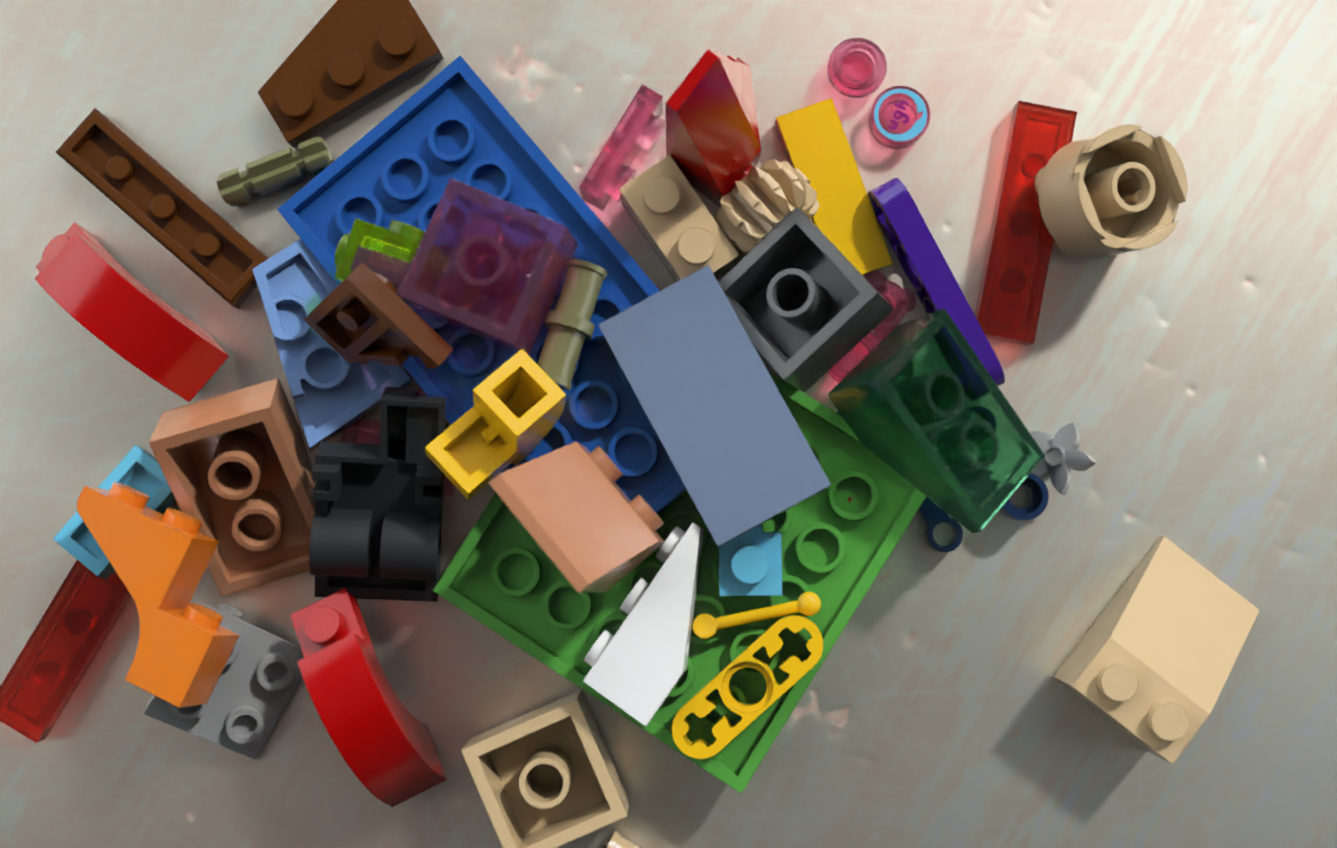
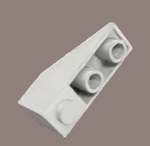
M693 522L686 532L678 526L672 531L656 555V558L664 563L650 584L642 578L636 583L620 607L623 612L628 614L615 635L605 630L584 659L592 668L583 682L645 727L652 720L687 669L704 529Z

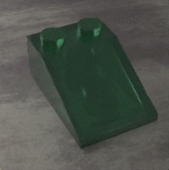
M945 308L897 325L827 394L859 441L867 449L971 533L981 532L1045 457Z

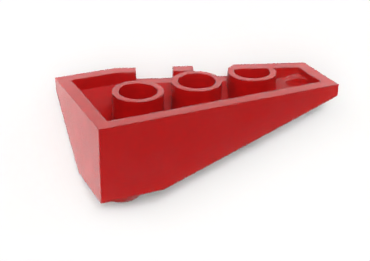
M707 49L665 103L666 157L670 155L694 189L721 208L720 201L722 197L732 191L735 187V181H741L748 175L750 168L756 167L758 164L761 144L750 65L741 58L737 57L735 59L731 55L726 57L721 52Z

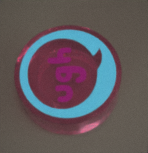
M907 86L890 87L877 96L868 116L870 132L885 147L891 149L908 148L914 145L926 131L930 121V109L926 99L917 90Z

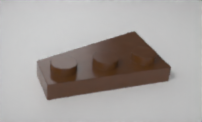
M337 0L259 89L258 94L286 141L294 148L299 143L306 141L443 59V56L409 0Z

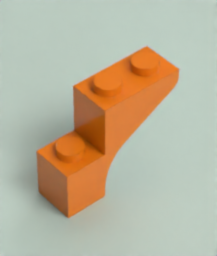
M114 482L110 490L84 486L77 500V512L131 594L139 614L140 633L137 651L124 680L178 708L207 704L239 638L238 634L220 626L223 620L222 615L204 606L190 603L219 541L199 532L203 522L191 515L172 508H167L165 513L162 514L147 507L146 504L150 497L130 486Z

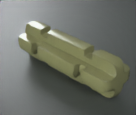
M314 137L299 143V149L296 151H292L288 147L247 163L245 171H239L237 167L219 174L216 178L217 186L223 200L230 206L236 207L252 201L253 194L260 193L262 197L305 180V174L308 172H312L313 176L318 175L334 162L331 150L322 137Z

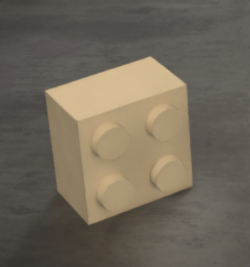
M582 689L472 737L461 750L502 848H557L628 816L629 797Z

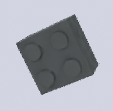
M798 207L789 213L718 282L754 347L784 381L803 392L811 388L895 310Z

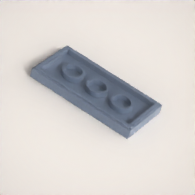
M709 265L598 324L718 548L831 487V483Z

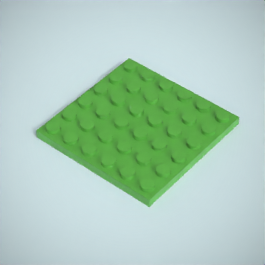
M769 372L771 378L831 483L830 488L763 523V532H782V596H719V548L688 491L658 514L664 524L656 532L664 541H666L677 526L686 532L693 522L704 529L693 621L700 614H709L717 618L795 601L804 592L816 593L821 600L820 611L813 616H805L800 612L790 614L801 615L810 619L820 630L823 638V652L820 660L716 755L706 759H696L681 752L672 736L673 719L679 709L770 626L784 616L721 629L710 639L698 637L692 627L687 669L652 720L645 727L583 682L592 668L584 659L605 630L615 635L628 614L623 612L620 607L636 583L642 578L650 584L664 564L656 558L660 548L609 591L578 593L495 492L433 589L435 593L741 794L939 477L936 473ZM788 627L783 629L779 633L783 640V646L771 658L767 654L765 647H761L754 653L755 657L763 660L770 666L778 683L782 682L789 675L779 668V665L793 654L803 660L810 654L806 647V642L811 635L804 628L797 633L792 632ZM749 667L737 670L731 676L729 683L733 697L744 704L758 702L763 698L767 689L764 676L758 670ZM718 689L713 690L708 695L709 699L718 703L708 715L699 718L692 712L686 717L691 724L686 736L693 743L699 738L705 739L709 744L715 741L716 738L711 730L723 715L727 714L731 724H735L742 718L725 706Z

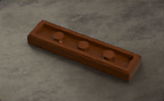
M94 108L56 151L61 158L231 306L239 308L257 288L252 269L269 259V257L102 112Z

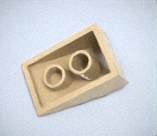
M1160 536L1056 671L1053 678L1145 750L1173 764L1211 714L1260 610L1165 536Z

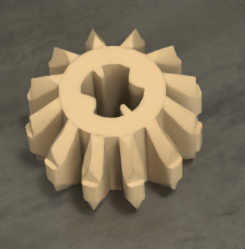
M772 159L766 161L760 169L757 167L750 168L746 177L741 181H735V187L732 191L722 197L720 201L722 207L717 210L714 219L737 253L744 258L796 207L812 221L811 217L817 213L820 204L816 199L817 192L809 185L811 181L798 168L794 169L787 161L779 163L777 160Z

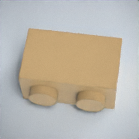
M670 155L619 188L621 204L675 282L707 265L711 268L716 279H719L737 264L739 254Z

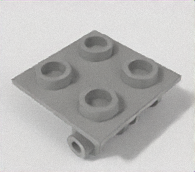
M206 604V608L223 616L220 626L239 635L207 704L178 708L153 695L144 710V714L256 760L303 679L297 661L303 659L304 656L300 646L240 620L243 614L237 609L226 604H221L216 609Z

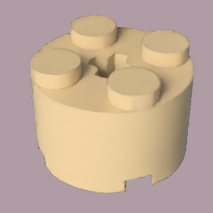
M1125 124L1073 141L1059 149L1051 157L1047 165L1039 170L1035 179V188L1039 195V206L1043 221L1049 233L1056 240L1059 249L1069 256L1078 255L1086 258H1101L1150 248L1169 237L1179 222L1173 221L1177 214L1179 203L1186 202L1188 190L1184 165L1171 143L1162 136L1154 138L1140 130L1144 127Z

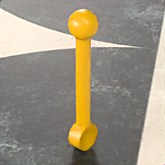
M804 592L795 601L717 618L709 614H700L694 619L692 627L698 637L710 639L717 634L718 630L799 612L805 616H813L820 611L821 600L816 593Z

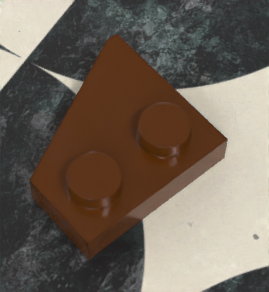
M363 262L303 319L344 359L351 363L368 364L370 361H376L383 365L401 366L409 356H417L421 358L426 368L436 369L454 350L398 296L395 287L388 279L378 273H374Z

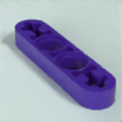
M893 178L868 191V197L878 224L966 388L974 397H979L1004 384L1005 376L1001 364L905 185L898 178Z

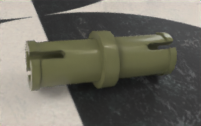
M579 259L569 260L568 270L556 308L547 312L544 325L549 329L537 364L564 391H570L571 381L584 340L592 338L595 325L590 321L603 280L607 276L604 268Z

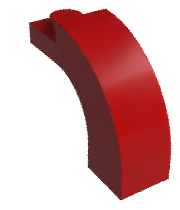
M74 222L64 234L54 237L45 247L42 260L36 265L39 274L34 279L46 293L77 322L118 355L188 402L196 396L229 357L206 330L176 311L143 286L109 254L93 234Z
M345 587L291 614L290 617L304 656L297 663L309 695L338 751L368 791L383 803L394 807L446 781L447 778L428 726L415 718L405 708L380 665L355 595Z

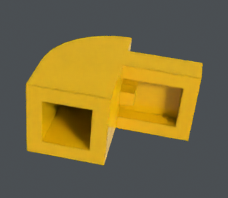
M521 349L473 389V407L425 447L426 455L469 500L512 462L515 465L521 462L543 440L560 418L564 410L566 394Z

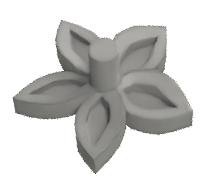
M1074 422L1060 428L1055 437L1047 433L1031 431V444L1036 452L1042 456L1034 459L1028 465L1025 472L1033 473L1040 478L1050 474L1052 485L1062 495L1066 494L1071 484L1070 469L1085 471L1096 464V462L1086 452L1077 449L1081 436L1078 425Z

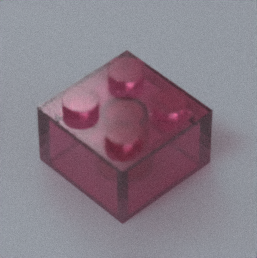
M450 178L397 295L421 311L516 352L523 349L529 355L568 269V262L573 258L578 243L567 226Z

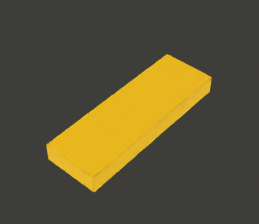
M829 98L776 117L775 125L790 165L794 169L798 168L811 181L809 185L817 192L816 199L820 205L817 213L811 217L812 222L863 276L890 267L893 264L833 99Z

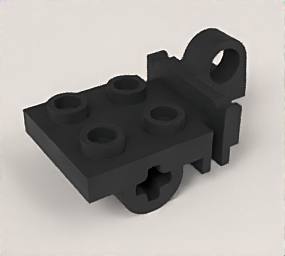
M385 387L380 405V445L321 441L315 455V466L312 471V480L317 481L312 491V500L315 501V515L311 527L309 548L310 573L315 575V597H327L346 587L355 595L356 599L438 602L439 595L433 589L440 580L443 472L426 455L425 447L445 431L446 398L418 396L417 388Z

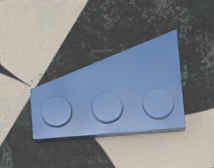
M301 239L252 269L310 453L319 447L321 441L327 442L381 405V397L385 387L406 388L410 385V378L401 366L383 365L376 361H370L368 364L348 362L303 320L338 284Z

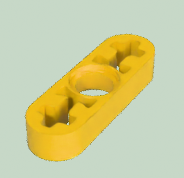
M788 615L780 618L689 699L676 713L672 723L673 740L679 750L685 755L696 759H706L716 755L811 670L820 660L823 652V638L816 624L801 615ZM788 627L792 632L797 633L804 628L811 635L806 642V647L810 654L803 660L795 654L784 660L779 665V668L789 675L782 682L778 683L770 666L763 660L755 657L754 653L761 647H765L767 654L771 658L783 646V640L779 635L783 629ZM741 668H754L766 680L767 689L765 695L756 703H741L731 694L729 687L731 676ZM718 689L725 706L742 718L735 724H731L727 714L723 715L711 730L716 738L715 741L709 744L705 739L699 738L693 743L686 736L691 727L686 717L692 712L699 718L708 715L718 704L709 699L708 695L713 690Z

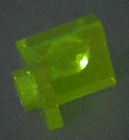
M355 218L351 232L346 233L337 246L334 259L335 267L337 268L335 278L342 282L362 262L373 271L377 260L433 278L441 255L424 241L426 233L414 226L391 220L387 229Z

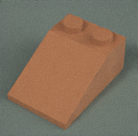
M279 378L163 411L149 440V444L181 512L202 521L203 524L199 532L219 541L207 567L220 595H228L310 571V535L315 515V501L312 500V491L316 482L312 480V468L301 430Z
M575 441L502 472L489 482V485L578 593L609 591L665 542L656 532L664 522L640 494L630 501L615 483L623 473L599 445L589 452L585 446Z

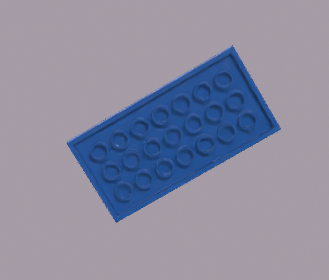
M461 56L456 58L277 208L279 213L338 285L363 262L374 273H378L388 279L395 287L398 296L454 349L436 369L426 368L421 358L417 356H409L402 364L428 397L446 398L445 418L451 425L473 407V389L518 351L523 349L538 364L549 329L544 325L547 312L556 308L568 270L569 260H584L604 268L607 276L603 280L590 321L595 325L592 338L584 340L571 381L570 391L562 390L566 394L564 410L543 440L517 465L512 462L502 472L577 441L585 446L589 452L599 445L623 473L615 483L630 501L640 494L657 514H660L687 491L598 324L660 290Z

